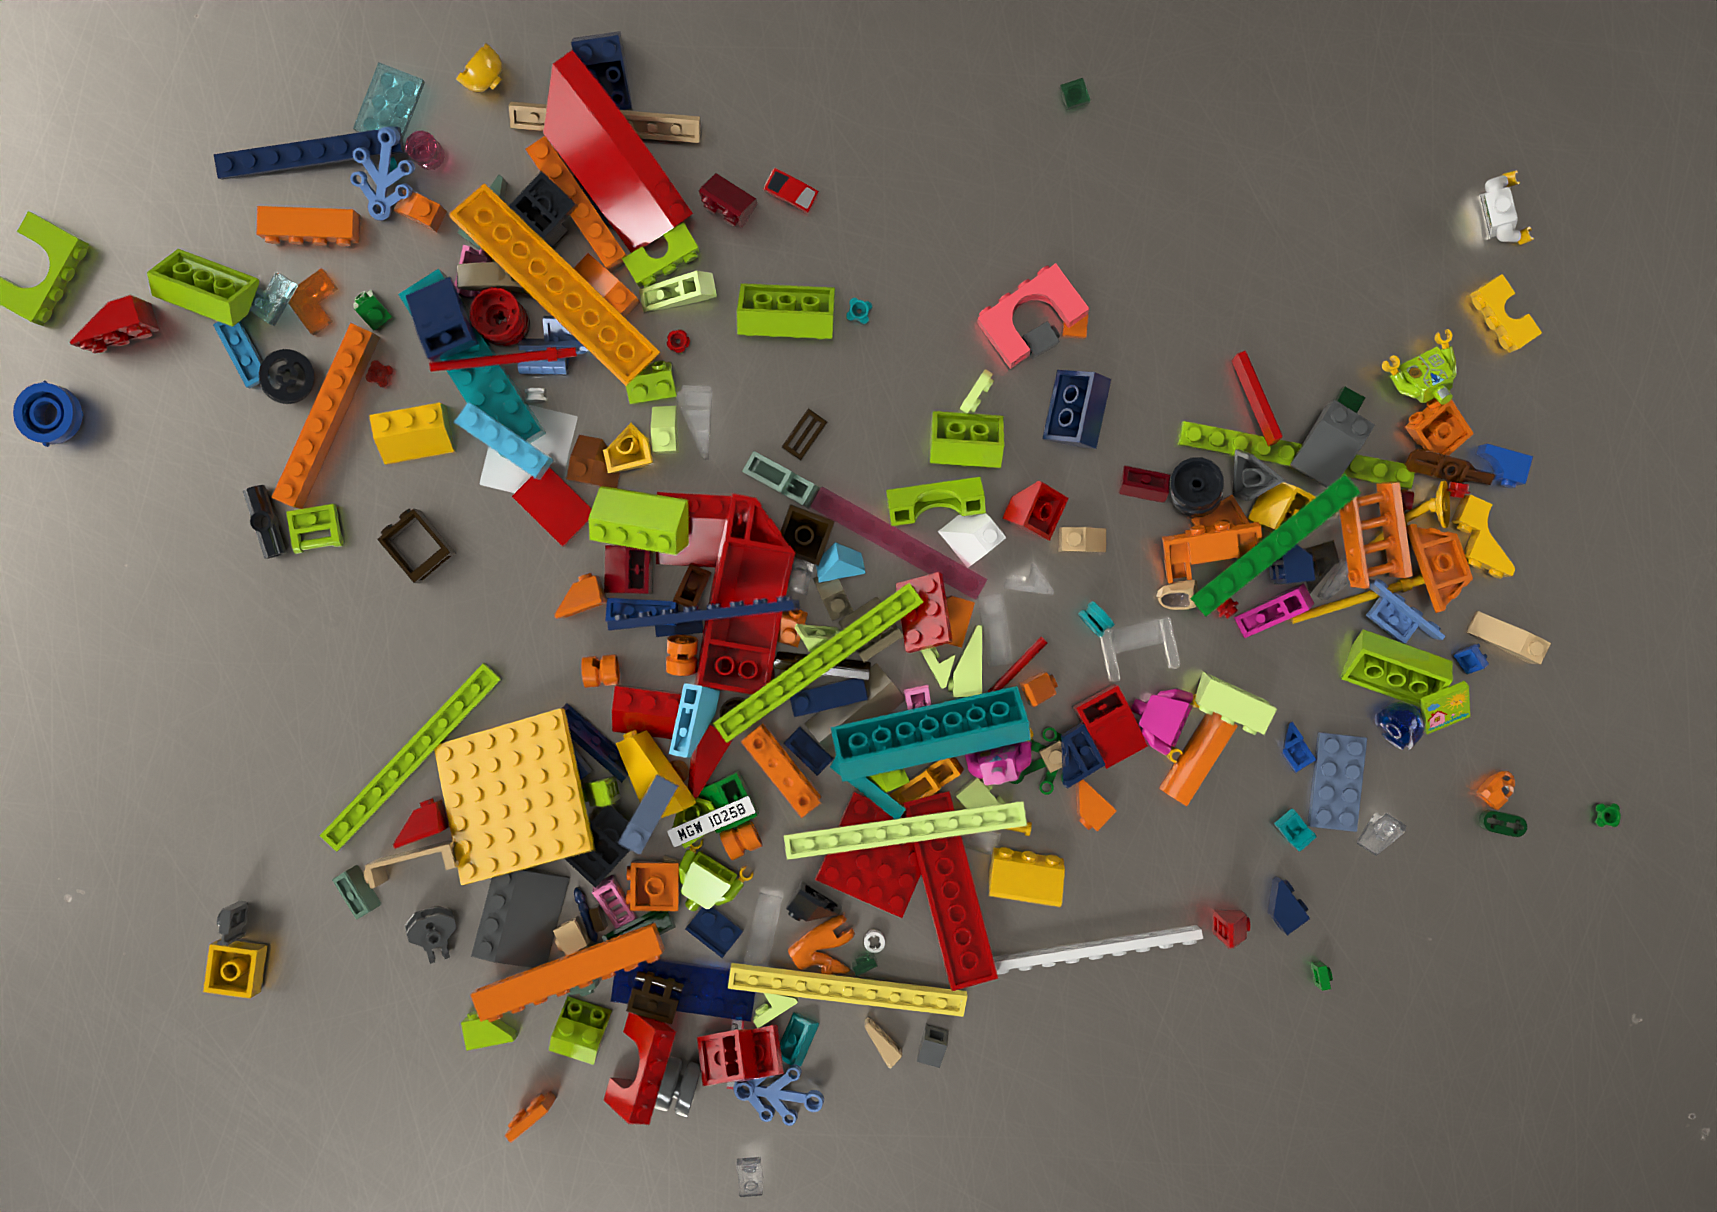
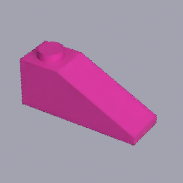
M1302 583L1252 607L1234 618L1244 638H1247L1310 610L1315 603L1305 584Z

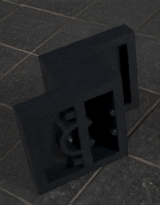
M542 171L509 205L550 247H553L568 231L562 223L578 207Z
M612 805L605 806L589 823L595 850L564 859L596 888L630 851V849L619 844L630 822Z

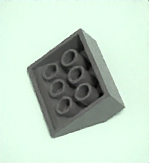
M531 867L492 878L471 957L494 963L530 968L547 963L555 936L553 931L559 921L570 877Z

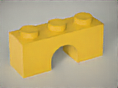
M1501 274L1470 295L1473 298L1474 306L1481 310L1486 317L1485 321L1488 327L1498 335L1500 345L1510 353L1520 349L1542 334L1530 314H1526L1518 319H1512L1506 314L1505 303L1508 298L1516 293L1504 275Z

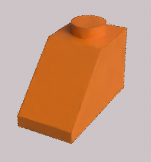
M404 189L403 192H402V194H403V195H406L407 192H406V190ZM412 192L410 197L398 201L393 210L435 232L438 231L447 213L440 204Z
M1045 671L1019 682L1027 703L1032 707L1057 694L1054 688H1057L1058 685L1052 674L1048 675Z
M1083 779L1076 783L1077 813L1081 816L1079 821L1088 830L1093 827L1098 832L1117 810Z

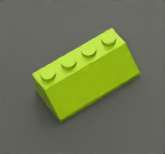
M181 249L175 250L147 272L152 296L232 327L248 315L260 283L258 278Z
M741 283L737 306V335L832 339L835 288Z
M601 486L589 516L590 540L677 555L689 545L688 500Z
M1363 629L1352 644L1341 679L1421 707V698L1445 689L1452 683L1453 662Z

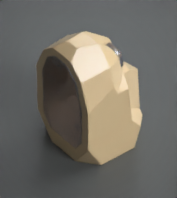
M1177 581L1161 587L1157 592L1159 603L1171 610L1195 608L1196 605L1190 598L1198 592L1197 581Z

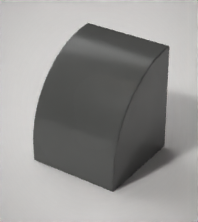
M926 1025L919 1047L917 1062L940 1068L948 1044L949 1031Z

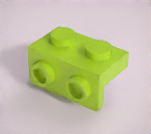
M660 360L648 365L626 386L629 403L634 404L677 397L672 363Z

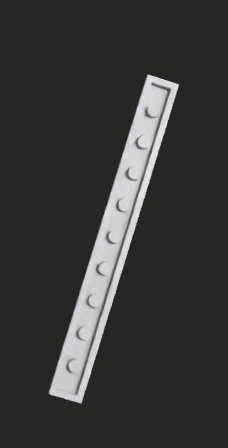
M1198 925L996 956L993 959L997 974H1006L1009 972V969L1019 968L1020 971L1032 969L1034 965L1040 964L1043 967L1055 966L1056 962L1059 961L1076 963L1080 961L1079 958L1089 957V959L1095 960L1101 959L1104 954L1110 953L1113 956H1121L1127 954L1126 951L1129 950L1146 952L1150 950V947L1159 946V948L1165 949L1171 948L1174 943L1180 942L1183 945H1191L1197 943V940L1203 939L1202 929Z

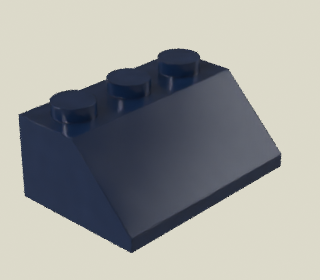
M1057 370L1042 439L1076 447L1097 449L1111 379L1096 372Z

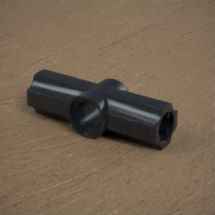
M265 485L246 488L243 490V494L251 515L250 525L256 531L264 559L285 554V546L278 528L279 519L273 512ZM264 516L268 518V525L265 528L261 525V520Z

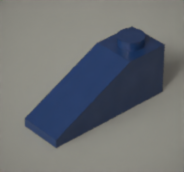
M853 678L803 689L792 696L790 702L794 717L865 701L868 700L864 679Z

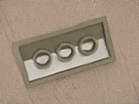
M877 663L870 669L869 680L864 679L868 700L817 712L804 723L833 759L836 757L831 727L888 715L905 701L904 695Z

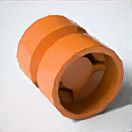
M678 634L667 638V653L670 654L666 657L667 673L676 676H689L696 673L697 658L694 656L698 652V639L696 637Z
M616 654L603 655L601 659H598L596 656L582 658L581 669L585 688L599 687L601 683L605 686L620 684V668Z
M752 820L738 825L736 830L731 828L719 833L723 846L732 861L745 855L746 849L754 851L763 846Z

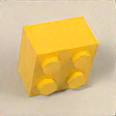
M219 940L209 945L203 992L250 999L259 994L262 988L267 945L235 941L229 945H218Z

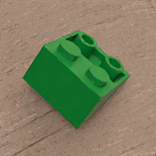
M739 770L705 786L698 796L701 799L711 801L716 810L747 796L751 800L755 813L716 829V834L749 821L759 814Z

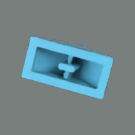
M836 542L823 554L819 566L816 565L819 583L866 574L862 553Z

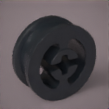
M280 349L270 353L262 361L259 369V383L263 392L273 401L281 404L298 403L305 399L312 390L315 378L314 369L310 361L303 354L291 349ZM285 361L287 364L280 366L277 369V373L284 375L287 371L290 372V377L298 379V372L293 366L299 365L305 374V383L298 391L289 393L287 389L293 388L297 381L289 379L288 382H284L282 376L276 375L275 380L280 388L275 389L268 379L270 368L277 362Z

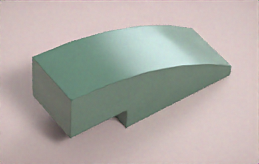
M753 451L742 471L808 509L820 490L817 485Z

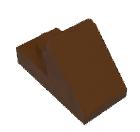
M689 564L673 602L685 607H699L712 572Z

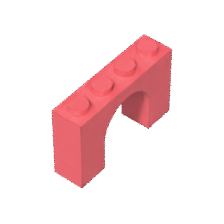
M1056 263L1051 267L1049 265L1043 267L1037 273V277L1031 281L1030 279L1023 281L1018 286L1017 291L1012 294L1010 292L1006 293L998 300L999 303L992 308L988 306L979 313V327L1010 369L1030 356V348L1016 331L1012 321L1013 315L1019 306L1033 300L1046 302L1054 308L1068 328L1088 315L1089 307Z

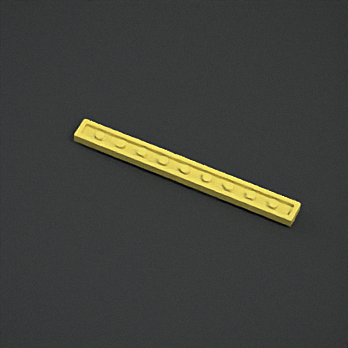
M731 963L728 989L962 1017L964 1016L968 997L967 991L962 990L951 991V989L737 963Z

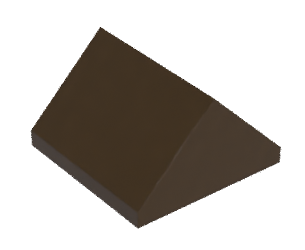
M790 504L780 532L787 544L796 553L794 557L819 566L835 521Z

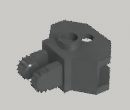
M435 906L414 912L405 924L409 943L423 947L424 952H427L430 964L435 963L436 958L434 951H432L434 948L441 947L442 956L445 959L450 958L447 939L457 928L452 910Z

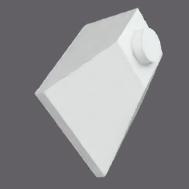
M986 513L961 516L959 514L938 531L967 568L1006 539V536Z

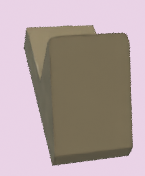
M818 576L813 578L832 621L854 612L839 578L819 583Z

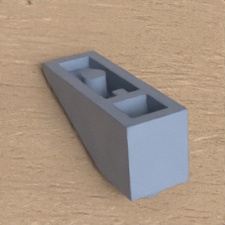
M656 775L621 837L619 844L640 855L678 785Z

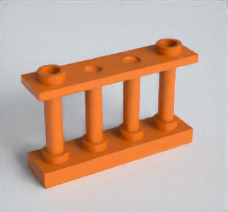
M1400 482L1376 484L1377 493L1358 498L1355 497L1339 510L1348 565V579L1351 587L1370 588L1368 578L1389 573V577L1397 578L1413 576ZM1379 502L1381 516L1360 521L1358 507ZM1382 526L1384 540L1364 545L1362 531ZM1386 549L1387 563L1367 568L1365 554Z
M764 723L741 741L801 818L821 803L819 801L822 798L820 793Z

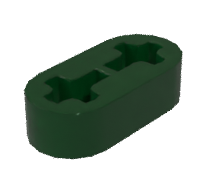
M1485 810L1479 817L1480 826L1490 832L1521 837L1527 831L1526 820L1517 815L1495 810ZM1493 817L1500 820L1499 825L1494 823L1490 825L1487 819ZM1507 822H1516L1517 824H1519V828L1513 829L1507 827Z

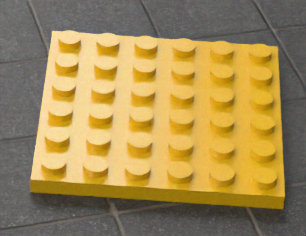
M556 709L440 743L435 748L434 752L452 842H455L456 861L459 862L457 867L461 885L472 884L595 850L565 709Z

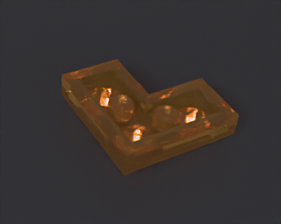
M319 269L283 295L310 334H317L333 322L319 303L338 289L324 269Z

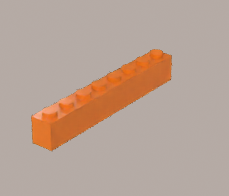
M350 323L273 492L272 498L291 507L303 509L379 342L380 337Z
M654 922L477 988L470 995L480 1022L487 1019L489 1022H493L502 1018V1014L511 1011L514 1014L524 1010L525 1005L532 1002L534 1005L544 1003L548 1000V996L554 994L557 997L563 996L571 992L570 988L578 985L579 988L587 987L593 984L592 980L599 977L602 980L611 978L616 975L615 971L623 968L625 972L637 968L638 963L645 960L647 963L654 962L661 958L660 955L663 954L665 947Z

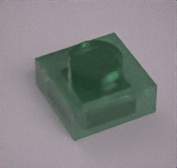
M1083 78L1060 85L1059 88L1067 110L1090 102Z
M863 953L857 956L855 962L852 963V969L856 976L878 966L874 953L870 955Z

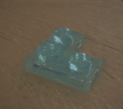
M275 272L266 290L258 286L250 311L268 324L275 326L298 285L283 274Z

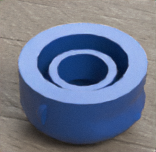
M42 381L25 388L16 398L13 408L14 422L22 435L30 440L42 443L45 447H49L50 444L63 443L75 436L81 427L84 415L79 400L72 392L61 386L50 384L47 381ZM54 404L57 409V418L54 422L47 425L44 418L45 411L48 406Z

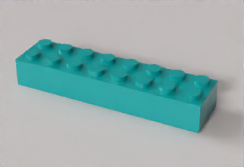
M440 269L435 270L398 294L410 314L405 295L446 279V274ZM461 300V302H462V304H463V307H464V309H465V311H466V314H467V316H468V319H469V321H470V323H471L470 316H469V313H470V312L468 311V309L466 308L465 304H464L463 301ZM471 323L479 345L441 361L494 356L496 353L487 339ZM503 364L446 370L467 403L475 405L527 442L532 443L546 434Z
M1018 686L831 727L842 782L1031 740L1029 720Z

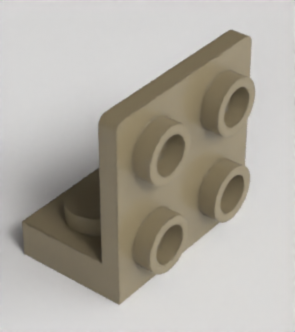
M873 598L840 620L839 625L842 630L881 603L879 598ZM894 623L859 648L857 652L863 662H865L904 635Z

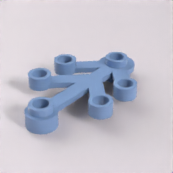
M393 126L383 127L378 132V139L382 144L379 170L370 158L368 149L360 147L353 152L354 160L364 165L377 185L375 193L367 182L368 178L364 172L357 171L351 174V183L361 188L369 200L368 211L376 220L387 219L391 215L394 204L412 195L411 186L403 183L396 187L393 194L386 197L387 187L403 176L412 174L415 171L414 163L407 159L401 161L398 164V168L389 173L392 146L397 145L400 141V133ZM385 133L389 135V141H386ZM360 151L363 152V154H364V159H361V158H360V156H359V152H360ZM405 163L408 164L409 171L404 169ZM357 175L361 177V183L357 181ZM402 187H404V188L406 189V192H407L406 195H403V194H402V192H401V188H402ZM377 204L381 207V212H378Z
M796 1064L790 1065L786 1073L768 1087L759 1086L767 1077L735 1082L733 1086L735 1096L742 1101L748 1100L764 1122L772 1120L775 1108L781 1115L784 1124L788 1126L795 1124L798 1118L797 1112L794 1109H788L782 1100L804 1103L805 1108L810 1112L819 1111L824 1103V1096L820 1091L811 1090L808 1093L782 1089L791 1081L799 1079L802 1070ZM790 1070H795L798 1075H792ZM742 1085L747 1086L749 1090L743 1089ZM758 1096L766 1097L772 1106L764 1105ZM811 1097H817L819 1101H813ZM763 1111H768L771 1116H766ZM786 1115H792L794 1119L789 1120Z

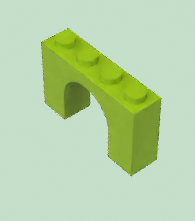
M28 211L17 232L45 249L49 257V271L46 278L40 284L31 288H22L0 276V305L32 323L43 326L51 318L52 309L56 302L62 298L63 290L68 281L74 277L78 263L86 256L89 244Z

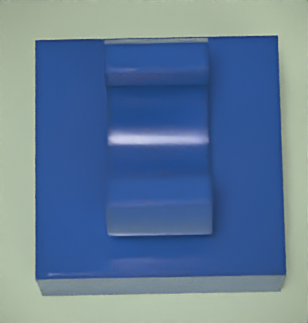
M1479 644L1461 649L1453 655L1467 675L1482 670L1489 664L1486 660L1487 655H1483L1479 650Z

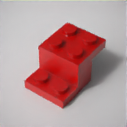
M778 1025L756 1029H737L697 1037L703 1086L727 1082H743L784 1074Z

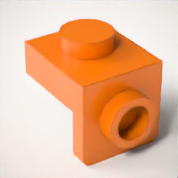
M801 609L784 611L777 642L798 648L801 638L795 630V625H805L808 613Z

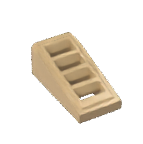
M868 1017L865 1020V1028L887 1066L892 1068L902 1057V1048Z

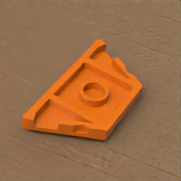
M1410 524L1406 526V531L1435 613L1444 611L1446 605L1461 593V589L1467 586L1473 579L1458 534L1448 531L1441 532L1435 528L1425 529L1417 527V524Z

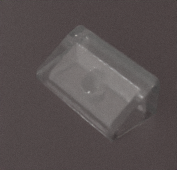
M986 831L961 836L965 848L992 855L993 847L997 848L1001 834L996 831Z

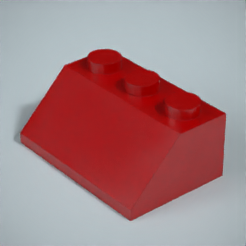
M616 685L612 704V732L628 733L636 730L637 733H641L647 730L651 737L672 739L682 693Z

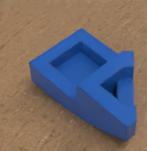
M1291 722L1288 725L1282 754L1296 773L1316 761V758L1303 741L1304 738L1295 724Z

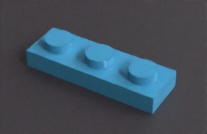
M219 321L213 324L246 388L250 389L258 385L259 369L262 361L241 321L233 327Z

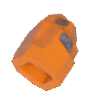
M1509 771L1498 772L1488 777L1476 793L1492 809L1499 810L1513 794L1515 787L1514 776Z

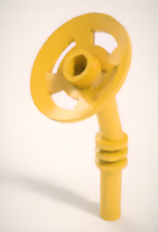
M1441 481L1437 489L1436 498H1431L1430 501H1426L1404 514L1406 526H1408V522L1431 510V512H1436L1442 527L1448 528L1450 521L1449 491H1446L1448 489L1446 481ZM1383 532L1370 543L1384 540Z

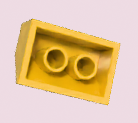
M441 402L369 415L373 439L385 465L455 452L447 405Z
M993 847L988 872L989 896L1061 907L1065 876L1064 858H1059L1056 855H1039L1032 851H1013L1007 847Z

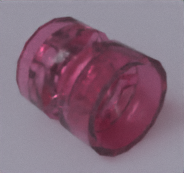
M423 130L410 134L405 144L409 157L422 169L434 170L443 163L445 157L441 144L429 132Z

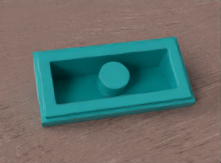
M793 1012L780 1042L782 1061L789 1065H802L819 1027L818 1022Z

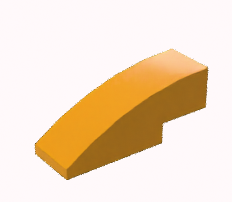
M956 757L934 761L910 778L909 783L898 787L889 796L901 806H903V802L931 796L944 785L960 776L964 768Z

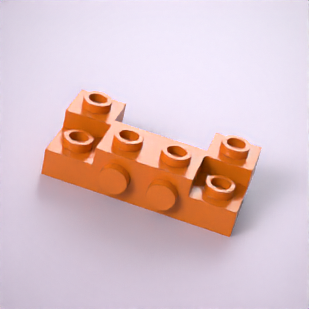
M1221 521L1215 523V526L1205 527L1204 525H1196L1191 527L1190 530H1185L1184 534L1162 537L1168 583H1173V579L1181 577L1192 580L1190 563L1193 565L1231 558L1240 559L1262 541L1260 523L1254 522L1234 526L1233 523Z

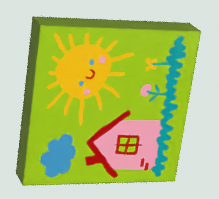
M1465 681L1420 699L1422 728L1426 734L1471 717L1469 685Z

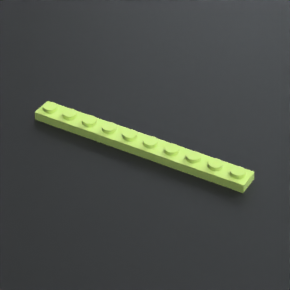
M1019 801L784 835L787 860L1021 827L1027 826L1024 803Z

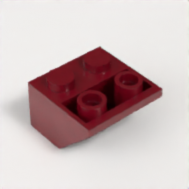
M717 173L702 185L698 191L702 199L701 201L704 203L703 207L712 214L720 213L724 216L723 220L733 227L739 225L743 228L758 204L755 197Z
M605 545L604 593L652 594L653 551L621 545Z

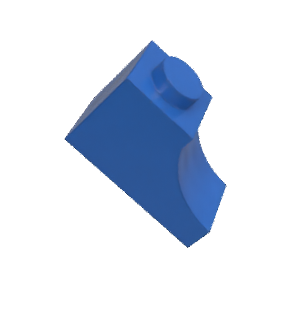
M1491 444L1478 446L1476 455L1484 458L1492 466L1495 474L1494 480L1501 481L1502 486L1516 488L1517 485L1526 484L1533 456Z

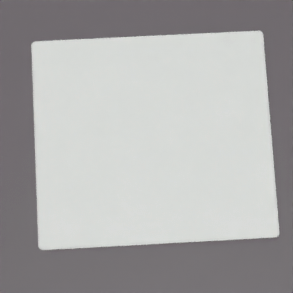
M529 405L546 432L545 435L530 444L554 460L550 467L563 479L578 417ZM488 446L480 485L515 493L532 475L510 460L501 457L497 451Z

